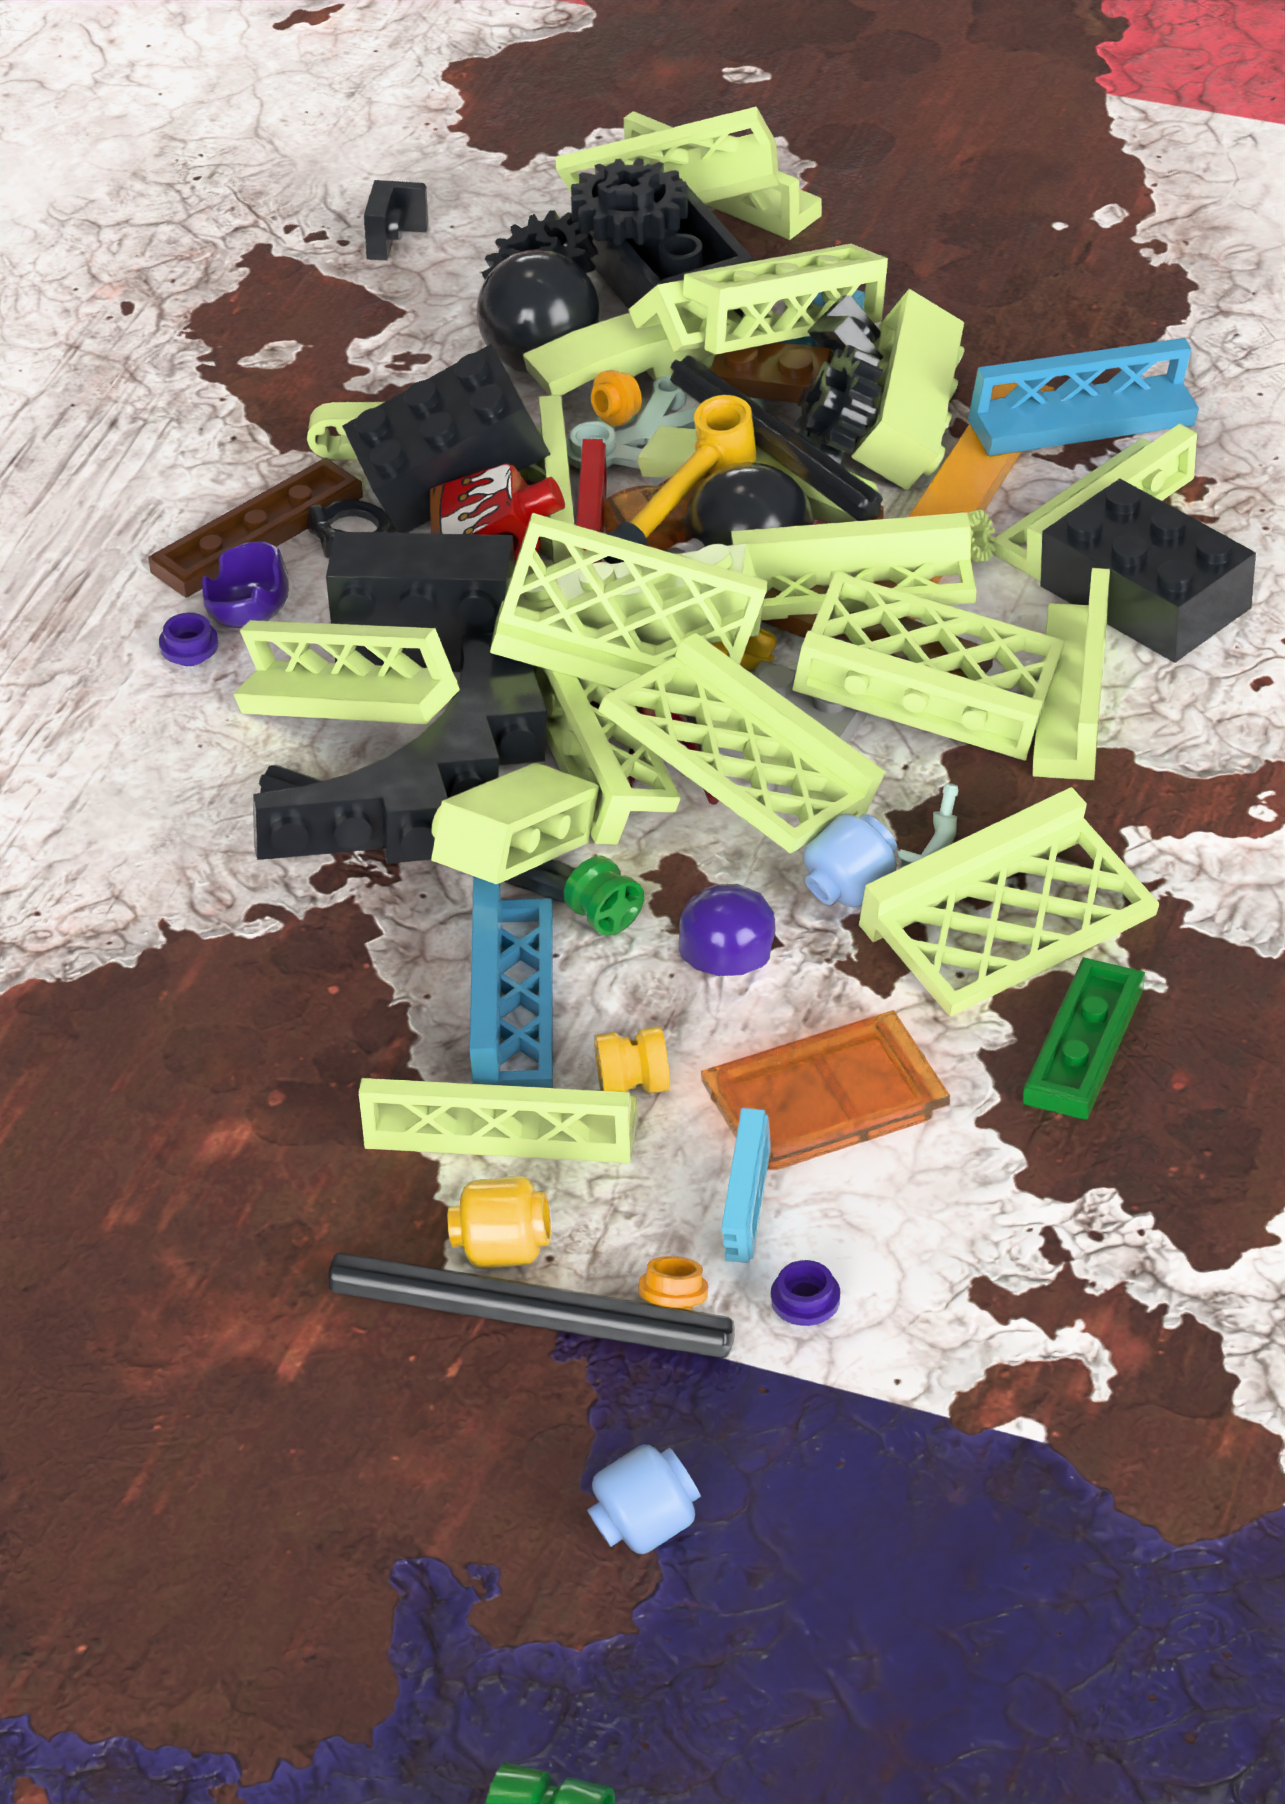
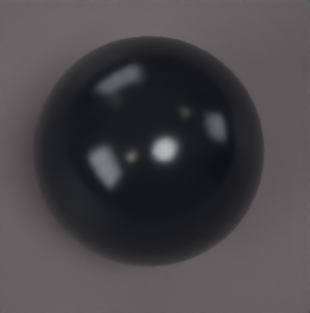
M547 250L519 252L500 262L484 281L477 301V322L485 344L487 346L492 344L501 362L525 373L529 372L526 369L524 353L575 330L599 323L600 317L597 292L587 273L568 257Z
M735 463L712 473L695 490L688 503L684 517L685 543L692 538L698 539L705 547L713 544L730 546L732 545L731 531L811 525L814 521V516L806 494L788 474L763 463Z

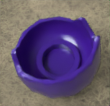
M247 542L223 552L219 557V573L217 577L211 580L208 576H204L202 579L203 603L209 617L228 627L239 629L243 628L250 620L269 621L284 606L289 593L288 572L279 548L268 542Z
M716 884L701 889L698 894L690 897L680 917V955L696 970L716 976L744 975L762 968L770 959L772 942L776 932L775 913L761 893L740 884Z

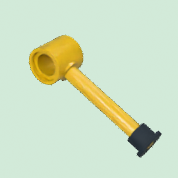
M719 395L703 401L694 413L697 442L695 443L696 451L630 522H622L613 532H605L604 534L647 546L646 538L707 472L712 474L725 466L735 463L755 462L757 451L749 404L742 398L733 395ZM611 556L603 558L609 564L624 562V560Z

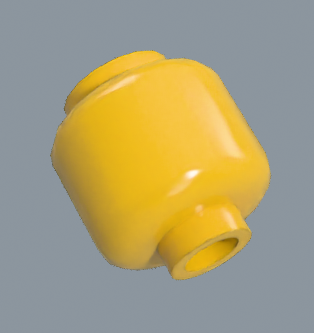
M524 1176L470 1181L463 1188L460 1206H449L448 1232L452 1247H464L467 1259L477 1269L532 1264L538 1257L540 1248L542 1246H549L551 1243V1216L546 1192L535 1191L530 1180Z

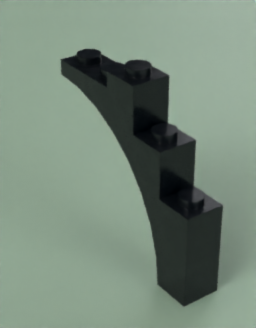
M493 633L461 635L460 690L452 697L443 714L418 738L388 757L347 775L303 787L253 794L254 848L257 860L383 849L387 864L431 860L435 838L432 835V822L443 800L499 778V765L545 761L547 710L532 665L490 653Z

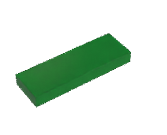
M1082 957L1024 1086V1105L1084 1120L1088 1119L1144 990L1145 972Z

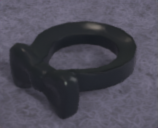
M342 500L334 502L326 508L315 504L309 510L308 530L320 539L325 558H330L335 531L345 532L333 529L330 526L336 520L347 516L361 517L377 526V530L374 532L390 533L391 521L386 512L372 503L360 500Z

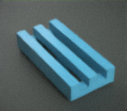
M741 1108L722 1221L723 1245L726 1247L725 1261L749 1263L750 1259H753L771 1149L768 1115H765V1110Z

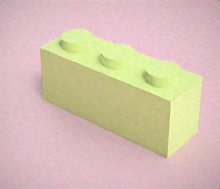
M535 762L445 799L438 808L432 822V835L435 838L431 861L494 884L502 883L589 843L600 785Z

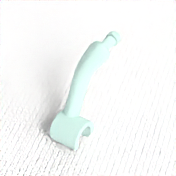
M946 783V786L943 787L942 793L944 794L940 812H933L935 834L922 854L919 855L902 849L898 851L897 858L902 860L900 868L952 843L957 830V817L952 815L955 798L958 796L959 791L957 785Z

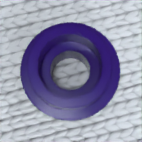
M181 613L171 617L165 622L163 632L159 637L161 655L166 660L182 666H194L202 663L217 651L219 645L216 630L210 625L209 620L205 616L197 613Z
M799 1260L786 1265L773 1282L770 1293L774 1312L784 1321L800 1326H812L827 1321L837 1312L841 1300L839 1284L830 1270L823 1264L812 1260Z

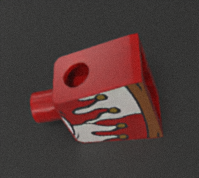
M507 463L430 489L431 534L513 535L515 564L532 513L547 517L565 509V500L561 489L552 477L528 486L515 466ZM540 536L535 547L537 553L541 549Z

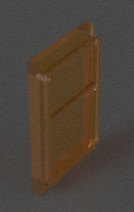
M894 1010L701 1071V1081L708 1091L711 1101L717 1106L735 1138L737 1137L741 1108L765 1110V1115H768L771 1141L767 1170L773 1171L924 1123L932 1118L933 1110L950 1105V1094Z

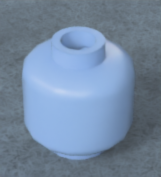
M841 814L803 851L804 864L809 873L805 878V883L809 890L821 902L827 905H832L837 900L849 907H860L863 902L865 885L896 871L897 863L894 852L897 850V843L886 827L874 817L868 814H862L860 817L851 814Z
M643 1444L594 1476L592 1489L598 1503L587 1509L610 1547L623 1540L631 1551L637 1554H646L692 1524L695 1518V1508L692 1502L700 1498L701 1495L671 1448L660 1453L653 1446Z

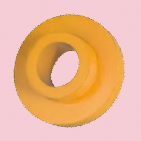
M617 370L599 373L594 380L591 391V404L594 411L601 420L612 427L628 423L641 408L642 396L637 381L630 374L620 373Z
M663 1256L648 1262L647 1273L643 1274L639 1279L638 1293L651 1304L692 1310L693 1306L706 1301L708 1297V1283L702 1277L703 1268L698 1262L684 1257Z

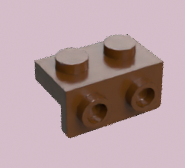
M776 342L716 354L710 370L749 398L798 403L804 387H809L812 379L818 376L824 361L831 363V348Z

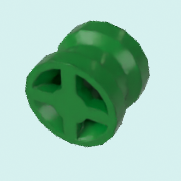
M601 855L585 860L572 872L564 888V901L576 914L587 916L588 923L599 934L611 936L625 930L635 921L644 903V890L633 878L626 875L621 876L619 867L611 859Z

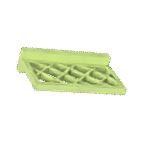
M532 513L504 601H502L497 615L490 653L615 689L673 658L681 640L693 633L698 634L705 640L719 636L729 652L728 657L740 665L765 597L768 581ZM542 536L565 543L572 557L546 567L535 550L538 537ZM611 556L624 560L631 573L605 584L592 563ZM530 565L535 573L526 576ZM580 568L593 590L567 600L554 579ZM670 573L682 577L690 590L663 601L651 580ZM543 585L556 606L539 612L518 606L517 602L520 594ZM639 585L652 606L625 617L613 596ZM725 590L749 596L745 609L721 618L709 598ZM602 602L614 623L598 629L582 624L576 612ZM698 602L710 623L684 634L671 613ZM660 619L672 637V640L660 645H654L640 641L634 629ZM738 627L736 634L733 637L729 630Z
M835 572L811 631L807 632L802 644L792 690L1026 761L1065 640ZM843 596L863 602L869 609L849 614L839 601V598ZM910 616L920 619L927 627L908 632L898 618ZM881 623L891 637L871 642L862 628ZM845 633L853 644L831 637ZM964 633L980 637L984 644L965 649L956 636ZM939 641L949 654L929 659L919 646ZM1023 650L1046 657V660L1023 666L1013 653ZM903 651L910 661L889 654ZM996 658L1007 672L988 677L977 663ZM961 668L968 678L948 673V671ZM1019 686L1026 696L1005 689Z
M696 633L681 640L673 658L605 695L598 709L599 712L789 853H793L815 839L839 815L851 814L860 817L862 814H866L886 772ZM629 705L654 709L656 717L640 714ZM670 712L696 717L697 724L672 720ZM677 740L702 744L704 752L689 750ZM718 747L741 751L745 759L722 756L719 753ZM725 776L748 779L752 788L738 786ZM767 783L791 787L793 795L768 791ZM773 811L798 815L800 825L794 828Z
M1070 787L865 885L859 926L872 942L884 938L947 1015L951 1017L1157 915L1159 902L1084 819L1087 803ZM1079 843L1094 860L1093 869L1055 862L1058 853ZM1018 872L1045 877L1042 894L1005 887V880ZM1052 879L1089 886L1086 903L1049 896ZM1096 888L1123 893L1132 904L1121 910L1093 905ZM967 897L994 902L990 919L953 912L954 903ZM1000 904L1038 911L1035 928L997 921ZM1045 913L1083 920L1081 929L1070 935L1042 930ZM915 922L942 927L938 944L913 940L902 928ZM949 929L987 936L983 954L945 946ZM993 938L1031 945L1030 955L1018 961L991 956ZM941 963L979 971L978 980L954 991L939 973Z

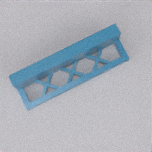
M1185 338L978 367L968 421L988 456L1172 429L1178 424L1185 427L1193 426L1196 422L1199 407L1183 384L1192 348ZM1170 360L1167 374L1144 377L1142 375L1157 362ZM1118 367L1122 369L1107 383L1096 385L1091 383L1106 369ZM1068 375L1071 377L1055 391L1042 392L1039 390L1056 376ZM1014 382L1018 384L1004 398L990 400L994 385Z
M473 876L470 1006L473 1084L553 1088L552 898L501 900L500 883L494 884ZM539 921V926L522 939H518L502 928V923ZM519 961H523L537 971L521 984L503 974ZM521 1005L537 1017L519 1030L502 1018ZM521 1051L539 1063V1070L500 1071V1065Z

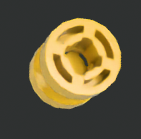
M661 1026L641 1028L635 1035L634 1040H630L629 1037H621L616 1032L594 1035L600 1091L627 1092L630 1089H635L638 1084L647 1093L670 1090L667 1050Z

